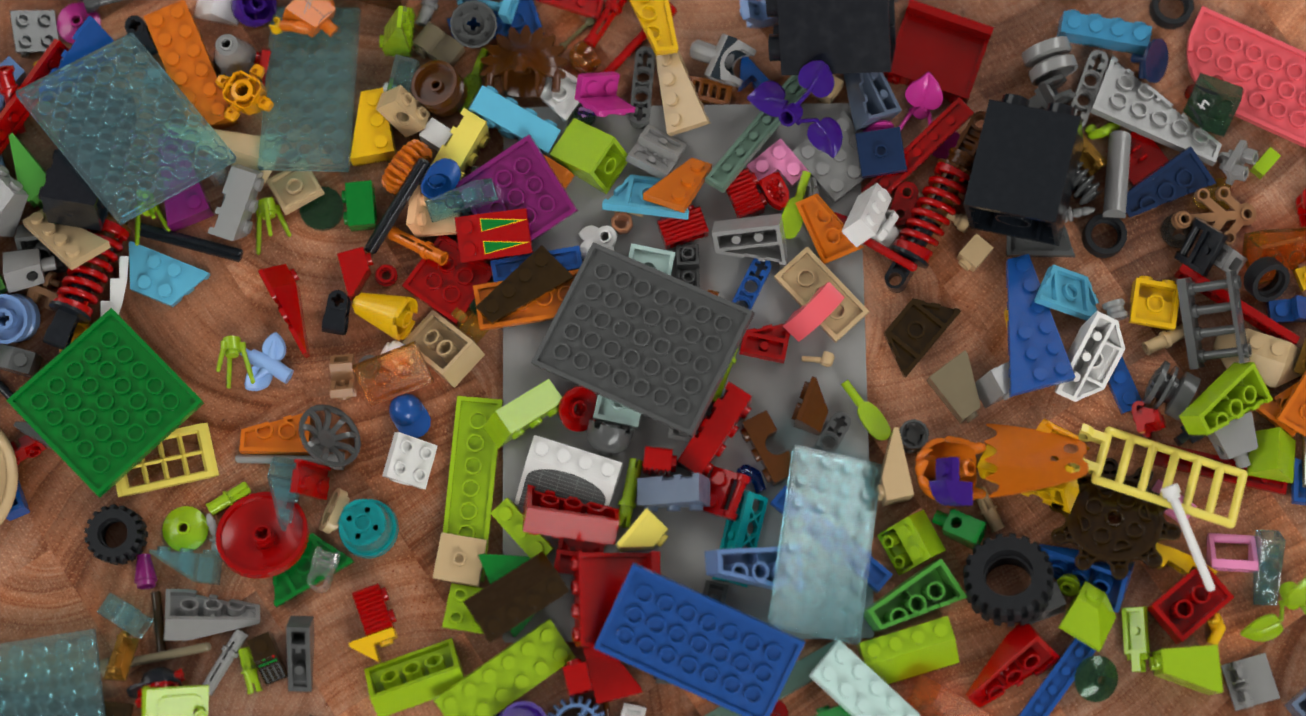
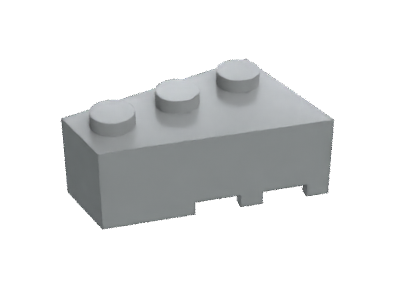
M239 164L231 166L222 194H224L221 207L217 206L215 214H218L215 227H209L208 234L230 241L241 239L250 234L253 226L251 217L258 207V200H256L258 191L260 192L264 185V179H262L263 172Z

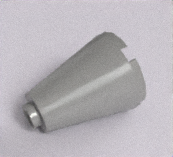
M221 35L215 44V69L219 75H226L228 77H231L233 72L240 70L250 74L249 70L254 65L256 51L248 42L233 35Z

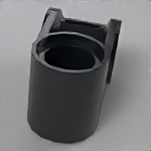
M136 15L127 18L125 29L135 58L140 61L158 54L146 22Z
M341 290L332 291L328 296L326 311L322 320V332L345 336L349 324L351 300ZM341 297L344 300V303H340L339 306H337L335 304V301H339Z

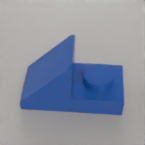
M749 57L741 58L739 78L743 80V83L739 87L738 92L751 82H753V88L756 89L761 83L770 81Z
M1295 295L1292 299L1266 302L1268 317L1279 324L1306 322V297Z

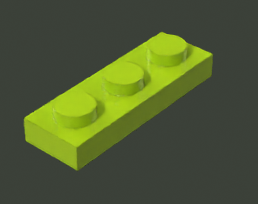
M509 497L490 513L530 558L542 551L547 556L555 549L542 534L531 535L528 532H523V513Z

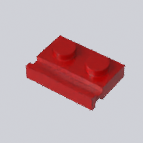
M294 459V463L297 464L296 469H293L290 492L318 500H327L330 477L327 476L328 471H331V467L303 459Z

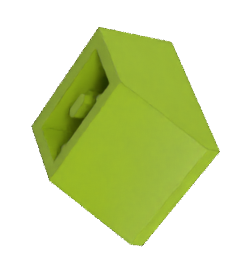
M924 510L906 517L877 535L899 576L946 551Z

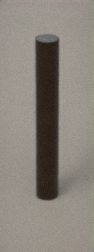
M161 591L151 592L157 652L166 651V641L164 640Z

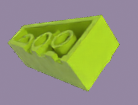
M1254 362L1233 363L1179 417L1189 435H1210L1228 425L1230 421L1239 419L1245 413L1258 409L1261 404L1269 403L1273 398Z

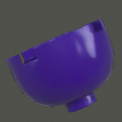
M231 0V10L238 22L255 28L265 25L272 20L273 15L277 11L276 0Z

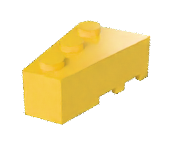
M383 87L361 91L350 155L353 166L391 160L396 155L391 123L376 110L381 94L384 93Z

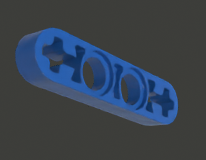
M754 258L732 300L733 303L736 304L738 301H744L747 303L748 309L752 310L770 274V261L765 260L764 263L767 270H761L759 278L763 279L760 281L755 277L757 272L755 264L760 265L763 261H758L757 258ZM748 281H753L757 284L758 288L755 292L750 293L746 291L745 284Z

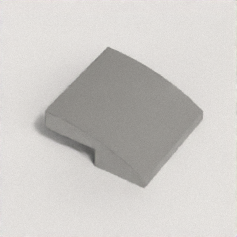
M648 124L640 134L635 146L627 155L626 161L662 180L672 172L685 151L687 144Z

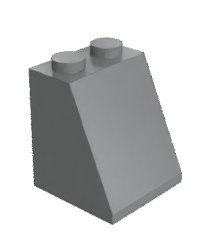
M0 165V236L13 237L29 195L22 189L23 185L9 175V170L3 165Z

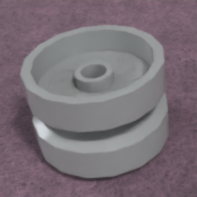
M1066 36L1044 40L1029 47L1022 53L1021 56L1025 66L1031 68L1028 75L1034 86H1038L1040 82L1059 74L1067 77L1078 69L1079 66L1075 56L1069 54L1072 47Z

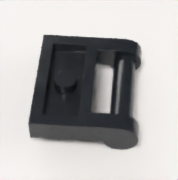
M1195 217L1192 222L1193 226L1180 251L1176 252L1174 258L1199 274L1207 276L1228 235L1207 224L1204 220ZM1203 230V232H1202L1200 238L1198 239V241H1197V243H1196V245H1195V247H1194V249H1193L1191 255L1188 256V254H1189V252H1190V250H1191V248H1192V246H1193V244H1194L1196 238L1198 237L1200 231Z

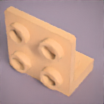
M419 184L409 199L406 225L414 236L428 237L457 234L455 217H460L461 193L451 194L449 197L441 200H432L423 195Z

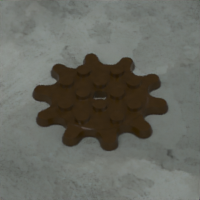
M1106 458L1101 477L1115 481L1118 470L1116 460ZM1143 466L1139 467L1133 475L1126 476L1124 484L1137 488ZM1151 471L1146 491L1160 496V493L1153 492L1149 487V483L1153 478V471ZM1087 475L1077 479L1080 491L1070 513L1063 511V506L1054 502L1051 506L1049 505L1053 512L1065 517L1064 525L1054 529L1051 533L1053 542L1058 545L1072 543L1078 546L1079 554L1075 558V565L1079 570H1088L1093 563L1102 561L1110 566L1111 575L1117 580L1127 577L1129 571L1128 564L1133 560H1140L1150 568L1159 567L1163 559L1156 549V543L1160 540L1174 541L1181 536L1180 527L1164 519V512L1169 508L1093 484L1091 477ZM1110 515H1117L1121 521L1110 524L1108 517Z

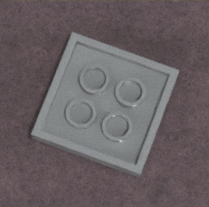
M844 111L833 118L841 127L843 136L841 148L834 158L814 147L809 139L792 151L811 173V177L816 178L817 184L834 204L866 179L861 176L855 133H861L862 131L855 132L853 121Z

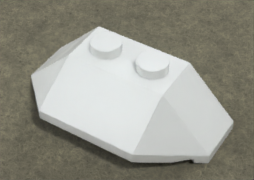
M1096 311L1081 326L1067 352L1076 378L1073 381L1056 385L1055 393L1077 402L1082 398L1105 389L1125 351L1118 320Z

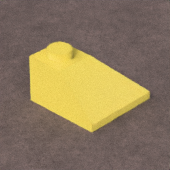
M646 508L616 544L617 549L620 552L650 550L654 549L657 545L661 547L669 537L666 535L668 528Z

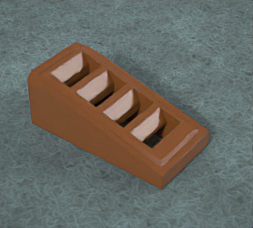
M689 75L694 86H699L697 96L703 104L730 105L733 86ZM704 87H708L707 96L702 95ZM712 88L717 89L715 98L711 97ZM721 90H726L724 100H720Z

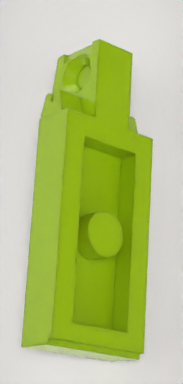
M1147 607L1122 608L1124 655H1127V660L1131 661L1132 672H1146V660H1149L1150 654Z

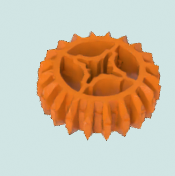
M413 139L407 142L397 152L391 162L388 163V167L382 175L381 183L389 193H393L396 196L419 158H424L428 162L431 161L432 150L428 145L418 139Z

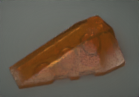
M1306 228L1264 229L1245 233L1242 255L1248 259L1245 263L1247 269L1259 258L1267 256L1274 257L1288 270L1294 271L1299 268L1298 265L1306 261ZM1276 269L1264 274L1258 284L1271 282L1275 276Z

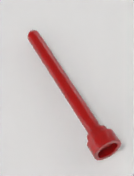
M669 2V4H670V9H671V14H672V17H673L678 11H677V9ZM644 30L625 47L603 72H614L647 38Z

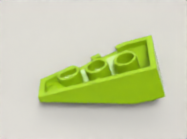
M398 6L384 27V35H380L379 47L383 49L385 56L411 57L415 24L413 8Z

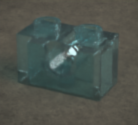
M111 592L97 611V613L139 639H142L154 621L153 618Z

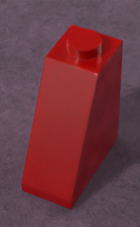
M594 647L583 649L597 704L642 694L640 685L620 660L594 649Z

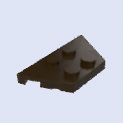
M913 298L886 329L884 336L905 378L960 314V309L947 308L940 304L926 303L923 300Z

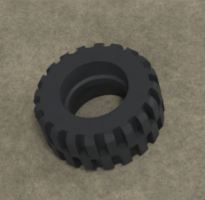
M1001 533L996 534V538L993 540L988 537L983 540L982 546L977 544L973 548V554H969L966 559L963 576L967 601L972 604V609L976 614L981 613V618L987 622L990 619L994 620V625L1001 626L1002 623H1008V627H1015L1017 622H1020L1021 625L1028 624V618L1031 617L1035 620L1040 616V610H1046L1048 600H1051L1053 595V566L1049 562V556L1046 551L1041 552V546L1037 542L1031 544L1030 538L1024 535L1022 538H1017L1015 533H1009V537H1003ZM1016 565L1023 568L1030 575L1031 583L1023 592L1017 595L1005 596L989 588L986 583L987 575L998 566Z

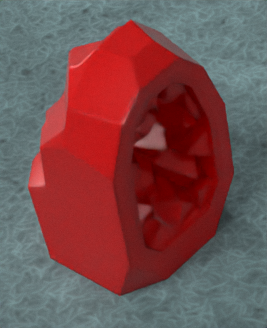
M779 172L772 173L758 181L760 191L764 194L767 203L777 210H782L787 206L790 200L789 190Z

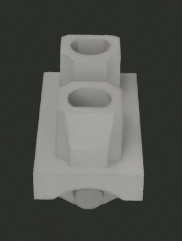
M1240 139L1234 151L1230 149L1228 153L1220 152L1217 157L1220 163L1219 168L1223 170L1227 177L1226 184L1233 185L1235 180L1246 181L1249 176V169L1244 164L1255 165L1259 158L1257 150L1248 148L1247 141Z

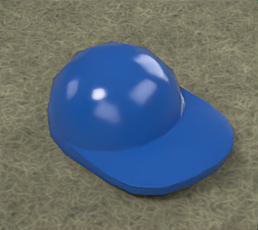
M443 158L428 168L420 184L421 192L425 197L432 200H441L453 193L461 177L460 167L457 162L449 158Z
M402 393L396 395L391 401L389 414L400 433L419 438L428 432L431 426V418L422 402L416 396Z

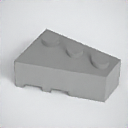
M781 213L714 221L712 237L716 253L740 258L746 256L757 258L758 261L765 262V260L779 262V265H787L788 250Z
M1009 361L990 370L975 382L978 396L985 408L1002 399L1006 401L1012 398L1009 397Z

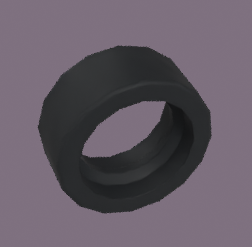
M1151 0L1149 14L1159 27L1174 30L1182 27L1189 20L1194 10V1L1180 0L1184 5V12L1179 18L1171 19L1160 12V0Z
M1103 213L1095 215L1090 219L1082 232V242L1085 249L1097 258H1109L1116 255L1123 248L1127 240V230L1121 219L1103 217ZM1101 223L1113 226L1118 234L1115 245L1107 249L1097 246L1091 237L1093 228Z
M1267 256L1259 258L1249 266L1244 275L1243 284L1246 291L1258 301L1269 302L1281 296L1287 289L1290 282V273L1288 268L1277 259ZM1276 269L1275 276L1270 284L1258 289V283L1263 275Z

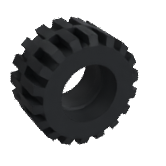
M113 504L110 507H101L100 512L95 511L92 514L95 516L93 519H88L87 523L90 525L89 528L84 530V533L87 534V537L84 538L85 543L89 544L88 550L96 558L113 565H118V563L122 565L128 564L127 561H134L137 554H142V546L146 547L147 545L145 537H148V532L145 531V528H147L146 523L142 521L143 518L139 514L125 506ZM117 522L125 523L128 531L126 540L122 545L110 548L105 540L108 528Z

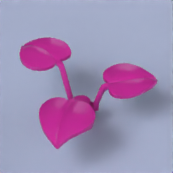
M929 71L921 78L912 82L906 89L905 97L912 105V108H909L907 115L899 125L900 131L911 115H914L917 119H924L926 117L929 126L932 123V113L930 110H935L942 104L943 93L941 87ZM886 120L876 121L864 129L863 132L894 128V125ZM955 132L932 155L939 159H947L949 149L951 147L955 148L960 134Z

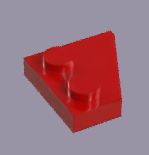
M770 324L760 329H748L742 339L739 354L784 364L790 333L783 327L784 324L775 326Z

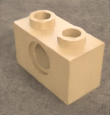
M402 85L382 93L376 108L405 138L424 130L430 116L426 108Z

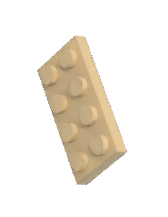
M808 246L774 276V279L801 307L808 303L817 290L828 282L845 297L838 307L819 325L835 343L869 313V310Z

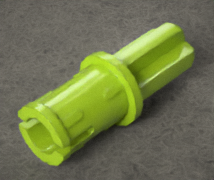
M242 482L227 492L224 490L221 496L207 503L206 507L214 517L239 499L250 494L251 489L246 482Z
M249 647L239 649L238 653L243 670L241 674L244 675L247 694L254 693L252 683H254L256 692L262 691L257 672L258 668H256Z

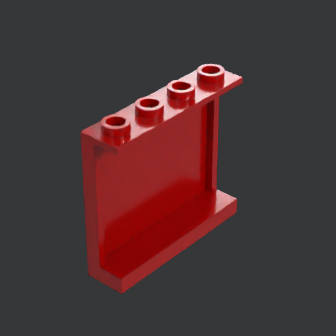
M909 0L896 37V51L892 70L883 74L889 83H900L908 87L912 82L921 78L929 71L939 83L944 99L949 100L952 104L960 97L967 104L994 27L916 0Z
M577 551L573 553V557L570 559V569L574 571V580L571 581L570 588L571 594H574L571 616L575 618V627L572 628V641L575 642V647H594L633 562L661 575L660 551H650L648 553H582V551Z

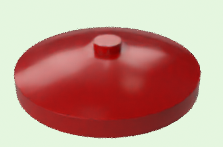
M258 492L239 499L223 514L216 530V546L223 562L233 572L253 579L273 577L291 568L304 553L309 540V524L302 508L290 497L277 492Z

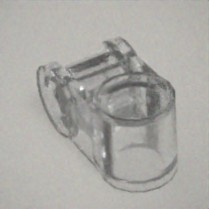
M320 546L316 547L307 578L308 585L313 591L324 593L329 590L340 561V552L336 551L333 553L322 550ZM324 576V584L320 587L314 586L315 578Z

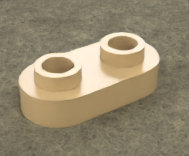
M337 488L332 493L320 520L319 530L328 534L337 530L342 510L350 500L347 491Z

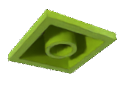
M1085 581L1078 593L1074 595L1058 628L1100 652L1114 624L1116 615L1106 593Z

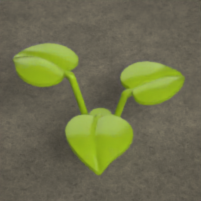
M1306 577L1297 585L1295 582L1281 584L1278 589L1282 600L1278 601L1280 605L1279 617L1275 614L1264 615L1245 627L1240 632L1241 636L1257 642L1270 641L1279 636L1283 631L1281 622L1284 620L1285 606L1290 610L1301 607L1306 615Z

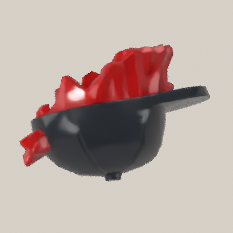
M166 667L153 668L143 674L140 683L129 686L126 692L129 697L136 699L135 704L137 708L142 710V687L182 686V682L185 680V673L182 668L177 671Z

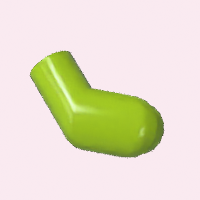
M1109 122L1097 129L1095 124H1090L1085 128V132L1088 134L1087 137L1094 140L1109 136L1111 132L1119 130L1120 126Z

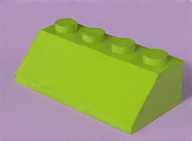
M948 616L857 644L861 660L887 684L960 663L955 636Z
M452 638L364 669L370 700L377 716L392 715L393 713L433 700L465 677Z

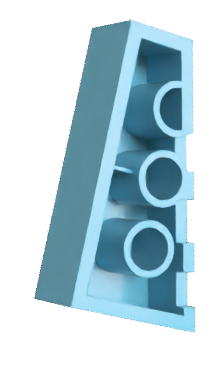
M482 85L468 110L485 120L488 129L489 127H495L506 138L514 139L516 137L520 141L527 135H531L541 152L547 155L561 131L557 128V124L551 120L545 119L544 121L537 117L538 114L532 109H524L518 106V102L511 97L504 98L492 86L487 85L485 87Z

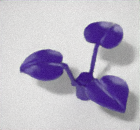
M814 60L802 67L798 75V82L803 88L808 90L796 103L788 105V100H785L786 92L784 88L775 81L761 83L747 96V99L762 112L773 117H779L780 122L784 126L789 127L794 123L800 125L801 123L814 122L807 130V136L811 144L832 158L838 154L843 136L841 127L831 117H824L821 121L818 118L801 119L803 116L801 103L811 92L816 97L823 98L833 91L834 77L829 66L824 61Z

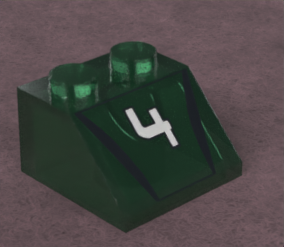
M1200 73L1183 112L1202 130L1224 137L1241 102L1243 87Z

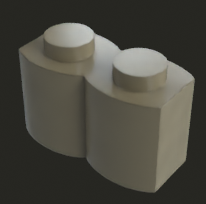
M431 22L426 24L413 41L414 51L422 58L427 56L433 61L441 60L448 62L452 67L465 53L463 45Z

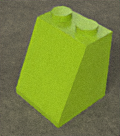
M575 118L566 127L565 132L550 152V156L557 163L606 195L628 163L626 161L627 152L614 136Z
M1218 645L1160 649L1151 652L1149 668L1154 672V676L1206 695L1223 693Z

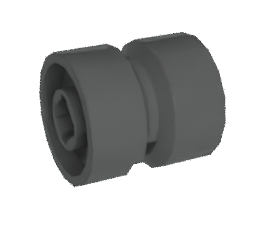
M908 420L899 429L905 453H917L928 441V428L920 420Z

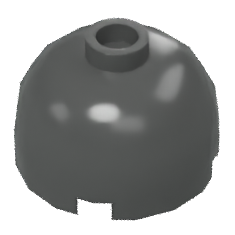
M592 418L589 419L587 428L588 442L593 448L599 450V455L612 457L613 453H621L629 446L634 428L628 426L627 430L622 428L623 425L600 420L594 423Z

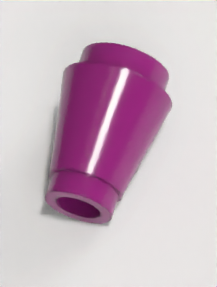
M137 555L134 578L137 589L146 590L154 588L157 576L151 555Z

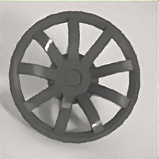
M322 404L310 407L301 416L299 422L300 439L307 452L318 462L331 467H343L352 463L357 458L361 447L360 435L354 422L343 411L336 407ZM316 411L325 412L323 426L320 417L315 413ZM332 412L341 418L330 429L329 427L331 423ZM308 416L312 417V419L314 420L316 425L315 428L311 425L305 424ZM346 422L352 432L337 435L336 432ZM304 430L313 434L309 442L306 440ZM347 438H354L355 445L354 447H352L349 444L339 441ZM339 449L347 450L351 453V456L344 460V456ZM329 452L337 456L338 462L327 460Z

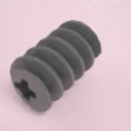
M1079 162L1073 191L1076 190L1073 196L1074 198L1082 197L1079 204L1085 205L1096 199L1104 190L1097 191L1100 183L1092 184L1094 175L1086 177L1089 169L1081 171L1080 168L1083 162Z

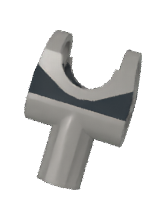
M726 34L721 35L717 46L697 39L690 47L691 58L708 64L704 73L706 77L734 87H741L743 80L734 74L735 63L742 57H754L756 54L754 48Z

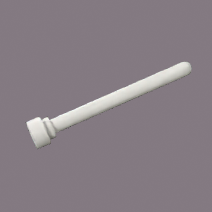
M1178 483L1160 489L1162 496L1167 499V502L1171 503L1207 591L1211 592L1215 589V585L1179 500L1181 489Z

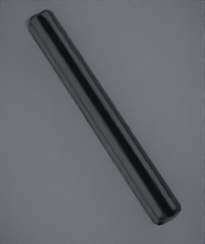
M419 158L366 243L364 249L371 254L377 253L429 168L430 163L426 159Z
M140 223L141 237L236 262L242 260V249L174 231L167 232L166 229Z

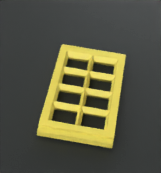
M208 422L177 428L165 440L177 438L180 454L165 457L161 442L158 445L159 459L145 461L144 458L134 467H141L144 484L130 487L126 474L115 484L118 498L219 476ZM197 433L200 450L185 453L182 436ZM201 454L204 471L190 473L186 457ZM181 458L185 475L170 478L166 461ZM161 463L164 479L150 482L146 466Z

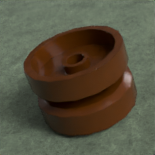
M441 60L427 62L415 72L411 81V91L414 98L431 115L439 118L449 117L457 113L464 106L467 99L468 88L465 80L448 62Z

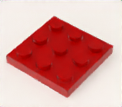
M440 235L433 244L434 247L449 254L448 261L441 266L430 259L422 258L402 284V287L457 326L475 302L473 285L489 283L493 278L491 266L484 261L461 263L458 243L447 235Z

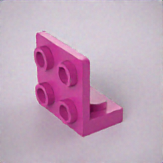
M615 71L578 74L574 99L581 103L584 108L592 110L599 117H607L608 114L624 116L626 113L635 112L634 106L617 96L620 74Z

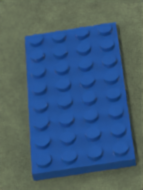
M633 562L596 640L594 649L739 715L770 716L802 651L805 640Z

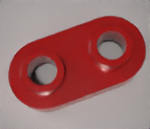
M903 182L896 189L890 210H894L896 213L899 210H903L905 213L902 218H898L895 225L904 226L906 219L912 218L910 212L916 206L919 196L918 188L912 182ZM910 189L911 195L906 197L903 195V191Z

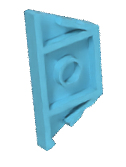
M630 174L624 180V183L614 190V195L610 199L605 198L602 202V210L689 219L688 208L685 213H681L643 200V193L661 180L657 177Z
M132 241L129 242L130 289L136 293L174 307L185 295H189L195 290L194 287L210 277V273L142 245L136 246Z
M1052 265L1047 269L1035 297V303L1086 321L1098 311L1096 304L1099 301L1092 290L1088 277L1057 265Z

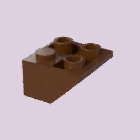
M812 376L810 382L805 381L799 397L803 399L802 404L797 402L791 419L795 420L793 427L819 436L829 411L817 378Z

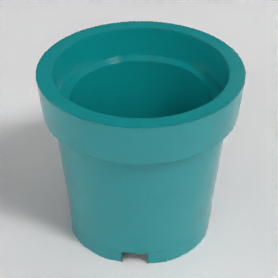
M357 499L348 503L342 510L338 523L339 535L345 548L353 555L365 559L377 558L387 553L394 546L399 533L398 519L393 510L385 503L374 499ZM367 507L370 508L369 512H365ZM375 525L379 526L378 530H374L373 527ZM356 534L361 535L359 539L355 538Z

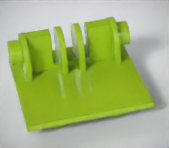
M451 583L442 628L483 634L463 601L484 588Z

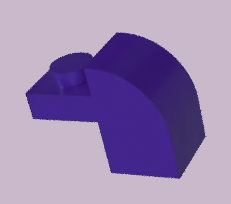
M959 457L936 458V481H929L930 490L935 500L944 506L973 505V482L959 481Z

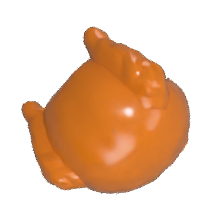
M954 436L934 438L927 442L915 459L916 479L922 492L935 500L930 490L929 481H936V458L959 457V481L973 482V501L985 498L987 495L986 491L976 487V454L984 452L986 445L981 442L974 443L970 440ZM947 506L950 509L957 508L955 506Z

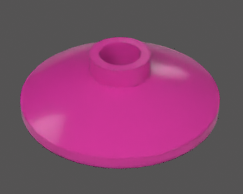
M81 2L70 4L58 16V33L66 42L73 44L75 42L72 39L73 35L89 16L94 18L101 26L99 13L96 10L94 13L87 14L85 5ZM80 18L79 23H73L75 19Z

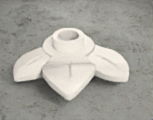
M590 225L584 227L578 233L584 240L580 245L582 259H585L593 242L614 251L613 245L617 241V232L614 228L610 226L598 228ZM604 233H608L609 237L604 241L602 236Z

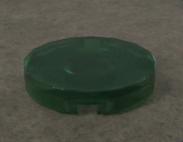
M321 186L325 194L300 207L299 212L302 220L308 227L317 231H326L333 229L340 223L345 207L342 198L335 190Z

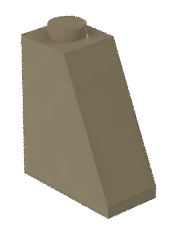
M964 350L927 379L928 384L960 424L965 420L969 423L979 415L977 411L981 408L969 356Z

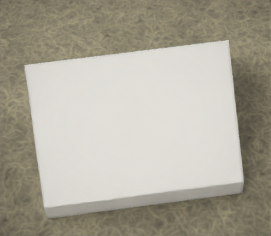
M231 0L197 1L194 18L237 26L238 20L232 13Z

